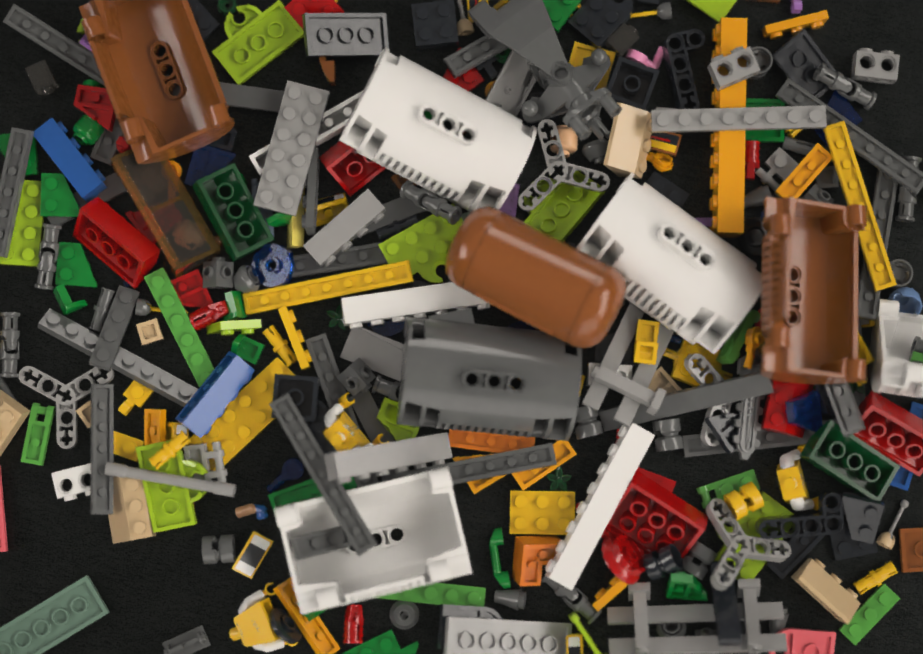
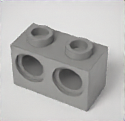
M743 46L737 47L726 57L723 54L711 59V63L707 67L717 91L753 77L760 71L750 46L745 49ZM739 58L746 59L748 66H739L737 60ZM725 67L728 70V75H720L717 68Z
M860 48V50L853 54L851 79L893 85L898 78L900 55H895L893 51L883 50L879 53L873 52V49ZM860 60L868 61L869 68H863ZM881 63H888L890 65V71H885L882 68Z

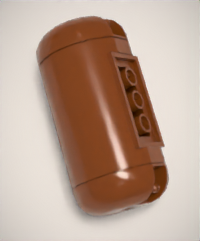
M491 206L480 207L466 217L450 245L445 260L446 273L456 286L532 326L579 348L592 347L603 340L614 323L627 292L625 279L615 268Z

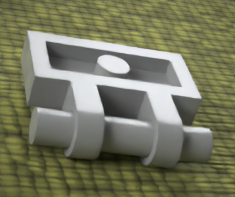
M779 147L764 163L770 170L766 173L760 167L755 174L760 178L759 181L764 185L767 184L773 191H776L780 185L772 176L776 174L784 181L797 167L798 163Z
M220 441L212 442L213 451H208L207 443L183 447L185 459H193L200 462L208 471V473L203 475L195 473L193 478L207 481L217 478V481L227 483L226 476L228 473L227 469L224 468L223 462L225 454L224 449H221ZM214 458L216 470L211 471L209 459Z

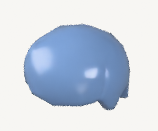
M898 288L888 297V300L899 301V312L916 313L917 315L921 313L922 301L919 293L913 288Z

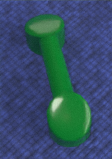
M495 528L489 542L493 575L503 589L511 588L508 571H501L498 545H504L502 528Z

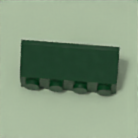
M235 163L207 175L193 184L192 187L231 262L254 252L274 240L258 207L253 205L254 199Z
M828 420L809 438L799 455L859 496L878 501L882 499L900 468L898 464L853 434L844 437L840 426L832 420Z

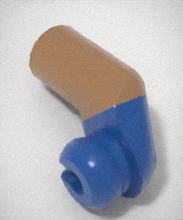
M250 503L235 508V514L238 518L256 514L257 519L262 520L268 518V509L264 505Z

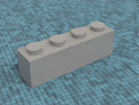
M367 189L308 240L303 247L321 267L323 265L329 266L335 261V255L339 251L345 252L352 246L351 241L355 237L361 238L368 232L369 229L367 227L371 223L377 224L385 217L383 214L386 211L385 207Z

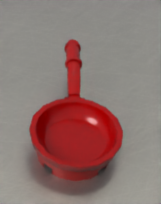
M578 502V503L576 504V506H575V509H576V510H577V508H578V506H579V504H580L581 502ZM604 530L601 538L604 539L601 550L606 564L621 581L634 585L639 580L640 574L645 571L643 566L644 555L634 541L629 543L626 540L629 537L619 535L617 538H613Z

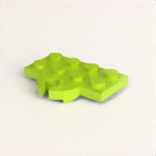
M280 0L263 13L257 7L250 4L237 6L238 12L245 15V21L240 24L235 23L234 16L230 12L228 13L224 22V28L229 39L213 50L212 53L237 85L243 84L304 36L303 29L287 12Z
M575 171L573 179L580 183L585 180V175ZM588 179L586 185H589V186H590V182H591V181L594 182V181L591 180V179ZM545 180L539 181L537 189L540 192L548 191V182ZM561 182L535 209L528 211L530 215L524 222L564 242L603 196L605 191L595 192ZM524 196V206L529 205L531 207L533 205L531 201L534 197L526 198Z
M24 180L8 258L0 257V265L37 267V264L41 262L39 261L40 241H42V224L44 217L40 216L41 181Z
M432 214L378 244L388 264L410 260L412 275L418 272L428 282L441 283L443 279L436 274V268L438 265H445L448 250L463 223V219L460 217L459 221L452 225L448 223L447 219Z
M171 440L135 447L140 469L193 478L195 473L201 475L208 473L207 469L200 462L193 459H184L182 449L176 453L177 456L175 458L171 457L157 470L148 459L163 448L165 442L169 443ZM142 480L153 533L197 524L193 502L201 499L207 493L206 491Z
M762 491L760 494L764 501V507L755 512L749 510L748 515L737 520L746 536L763 538L755 530V523L759 518L794 514ZM787 521L784 524L785 532H788L793 526L792 521ZM767 523L766 527L762 528V530L766 533L767 529L769 528H775L777 530V527H771ZM723 524L727 532H733L732 526ZM716 531V534H717L718 538L723 542V540L721 539L720 535H719L718 532ZM725 543L718 551L715 561H720L727 548ZM738 543V548L735 551L736 553H738L741 550L742 545L740 543ZM755 544L756 550L763 554L765 552L763 546ZM745 559L735 579L737 581L738 579H754L767 561Z

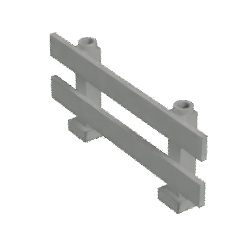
M631 302L600 366L596 365L590 377L594 379L582 402L583 405L598 411L609 388L623 394L624 398L614 420L628 427L631 425L640 403L647 406L646 412L654 416L667 391L658 388L655 392L648 389V386L674 333L673 329L669 330L660 323L656 365L640 363L632 380L616 373L636 332L637 319H642L645 313Z
M738 579L737 597H742L743 603H737L740 621H745L746 635H742V645L719 646L717 635L649 637L648 624L715 622L713 604L647 606V600H650V582H636L634 585L628 584V601H633V606L607 607L608 625L634 624L635 638L609 639V654H759L761 652L787 651L786 633L760 634L759 620L784 619L782 602H757V597L760 595V579Z

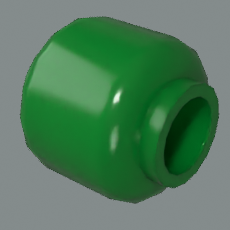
M85 114L73 126V137L83 146H93L104 132V127L97 120L95 121Z

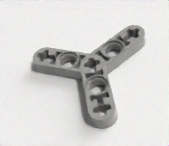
M544 119L539 123L537 133L547 169L519 196L518 205L523 211L528 212L535 209L561 182L595 192H603L609 187L610 179L606 173L566 162L555 122L550 119ZM544 124H548V127H553L550 131L551 138L555 136L556 140L544 143L543 139L547 140L546 132L541 131L544 128ZM548 145H556L559 148L558 154L550 156L546 151ZM554 166H562L563 175H556L553 180L557 182L553 184L551 179L545 176V174L548 173L551 176L555 171ZM578 170L585 174V180L580 183L573 179V173ZM589 173L593 174L592 179H598L599 176L603 177L606 185L598 188L597 183L592 181L590 186L586 185ZM541 180L547 181L549 184L548 191L540 192L537 189V183ZM533 188L535 193L541 196V198L538 200L535 196L531 201L533 204L531 207L529 205L523 206L524 200L522 198L524 196L529 198L533 194L529 190Z
M693 353L685 358L684 366L700 386L706 384L704 378L707 373L713 375L712 383L724 380L703 355ZM693 359H698L697 365L699 368L692 367L694 364ZM734 402L708 407L705 418L713 416V412L717 409L720 410L722 415L729 414L731 405ZM704 420L700 435L702 443L706 446L719 445L720 443L716 437L714 440L708 437V434L712 433Z
M25 366L19 371L20 382L56 402L57 443L61 448L72 449L78 442V414L76 412L78 401L91 394V387L88 391H82L80 389V382L83 379H88L91 384H96L90 375L93 374L94 377H97L101 374V368L94 367L68 384H64L35 367ZM111 368L109 373H107V379L100 377L96 381L99 384H108L114 378V370ZM32 370V375L40 379L37 387L34 386L37 383L36 381L31 379L26 381L25 372ZM46 380H51L54 384L53 390L50 392H45L42 388ZM59 385L62 386L59 389L60 391L65 393L70 391L71 400L64 402L62 395L56 394V398L53 396L58 391ZM67 411L73 416V420L69 424L63 423L61 419L62 414ZM61 427H73V431L68 430V435L73 440L67 446L66 442H62V437H66V430L61 431Z
M715 498L706 506L705 512L727 547L711 576V584L715 589L726 590L733 583L745 559L783 562L790 556L791 547L783 540L746 536L729 507L722 499ZM728 523L731 525L733 532H727L723 524ZM738 543H740L742 545L741 550L738 553H736L735 551L738 548ZM755 544L763 546L765 552L763 554L759 553L755 548ZM726 558L733 559L736 566L730 567L726 563ZM725 572L727 574L725 575L723 579L724 582L722 583L720 581V576Z

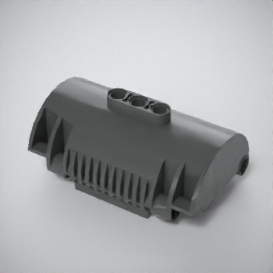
M414 317L405 318V340L398 398L397 425L423 426L568 441L570 439L576 420L580 396L581 348L574 347L568 344V342L566 343L544 331ZM469 373H474L477 376V380L473 385L466 383V376ZM492 375H496L499 379V383L495 387H490L488 384V378ZM518 377L521 385L518 389L513 390L510 386V381L512 378Z

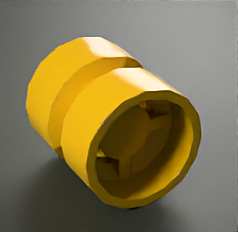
M752 482L739 487V491L733 490L723 495L724 502L736 520L747 516L749 510L755 512L764 507L763 498Z

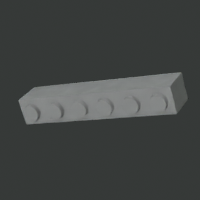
M448 432L333 452L325 454L324 458L329 481L337 480L338 484L350 482V477L357 476V480L370 478V473L375 472L377 477L388 475L391 469H395V473L408 471V466L412 465L414 469L427 467L426 463L432 462V466L445 464V459L453 458Z

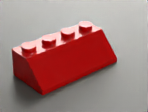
M341 141L319 157L325 168L349 196H352L385 169V167L356 152V149Z
M96 197L80 208L72 236L134 289L137 288L144 279V276L157 263L160 249L101 198Z
M771 379L774 391L767 394L761 420V429L803 438L814 384L790 383Z
M871 391L858 407L866 429L853 435L893 462L920 477L923 473V420L878 393Z

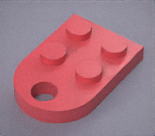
M784 628L775 633H786L787 651H784L783 654H834L836 632Z

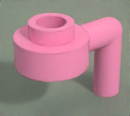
M660 46L653 61L649 60L645 54L633 49H629L625 56L626 59L658 70L664 57L663 49Z

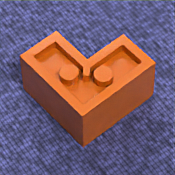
M515 536L512 578L519 586H541L542 565H547L550 559H554L557 553L555 551L561 540L558 536Z

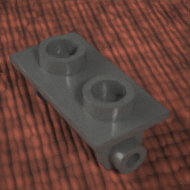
M202 625L162 643L164 654H192L211 645Z

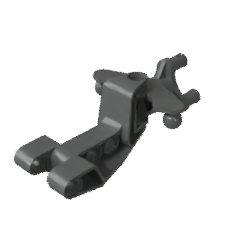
M482 0L468 10L472 20L489 40L493 38L529 61L527 65L538 84L545 90L541 97H531L530 100L522 104V116L527 123L540 122L544 119L566 113L563 122L567 127L573 129L580 140L588 138L592 131L600 142L606 141L604 136L607 139L610 137V131L601 122L600 110L603 106L609 116L613 118L622 111V108L611 97L612 93L608 88L603 87L595 90L611 64L609 56L603 49H596L591 53V56L583 58L581 66L574 67L567 63L543 0H510L498 10L494 7L491 8L486 0Z

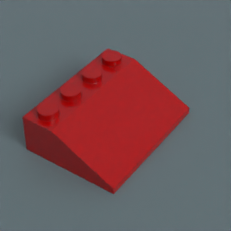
M636 470L605 531L613 538H617L619 535L629 537L626 540L629 543L634 541L641 549L643 555L654 550L659 551L660 548L672 543L678 548L683 559L705 531L709 518L700 510ZM650 504L653 505L651 512L649 510Z

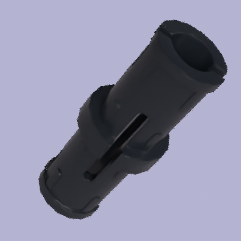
M415 214L400 221L394 220L392 224L376 229L380 242L418 223V219Z

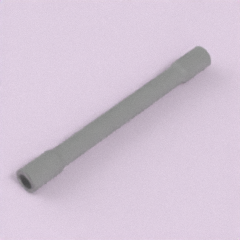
M107 462L105 466V475L139 479L212 492L228 497H234L236 492V484L207 481L134 468L112 462Z

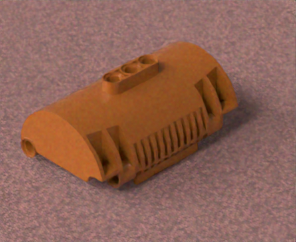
M91 0L79 6L83 18L81 24L126 143L131 145L137 164L156 163L185 155L218 140L233 128L234 120L228 114V104L188 0ZM165 47V54L160 57L159 51ZM173 67V73L170 76H166L168 68ZM180 86V93L174 96V88Z
M766 196L763 200V207L765 208L763 228L767 231V235L762 239L761 335L765 338V344L761 346V354L763 355L761 375L772 380L802 384H842L866 381V360L858 359L859 232L865 230L867 226V207L859 204L841 206L793 197L773 198Z

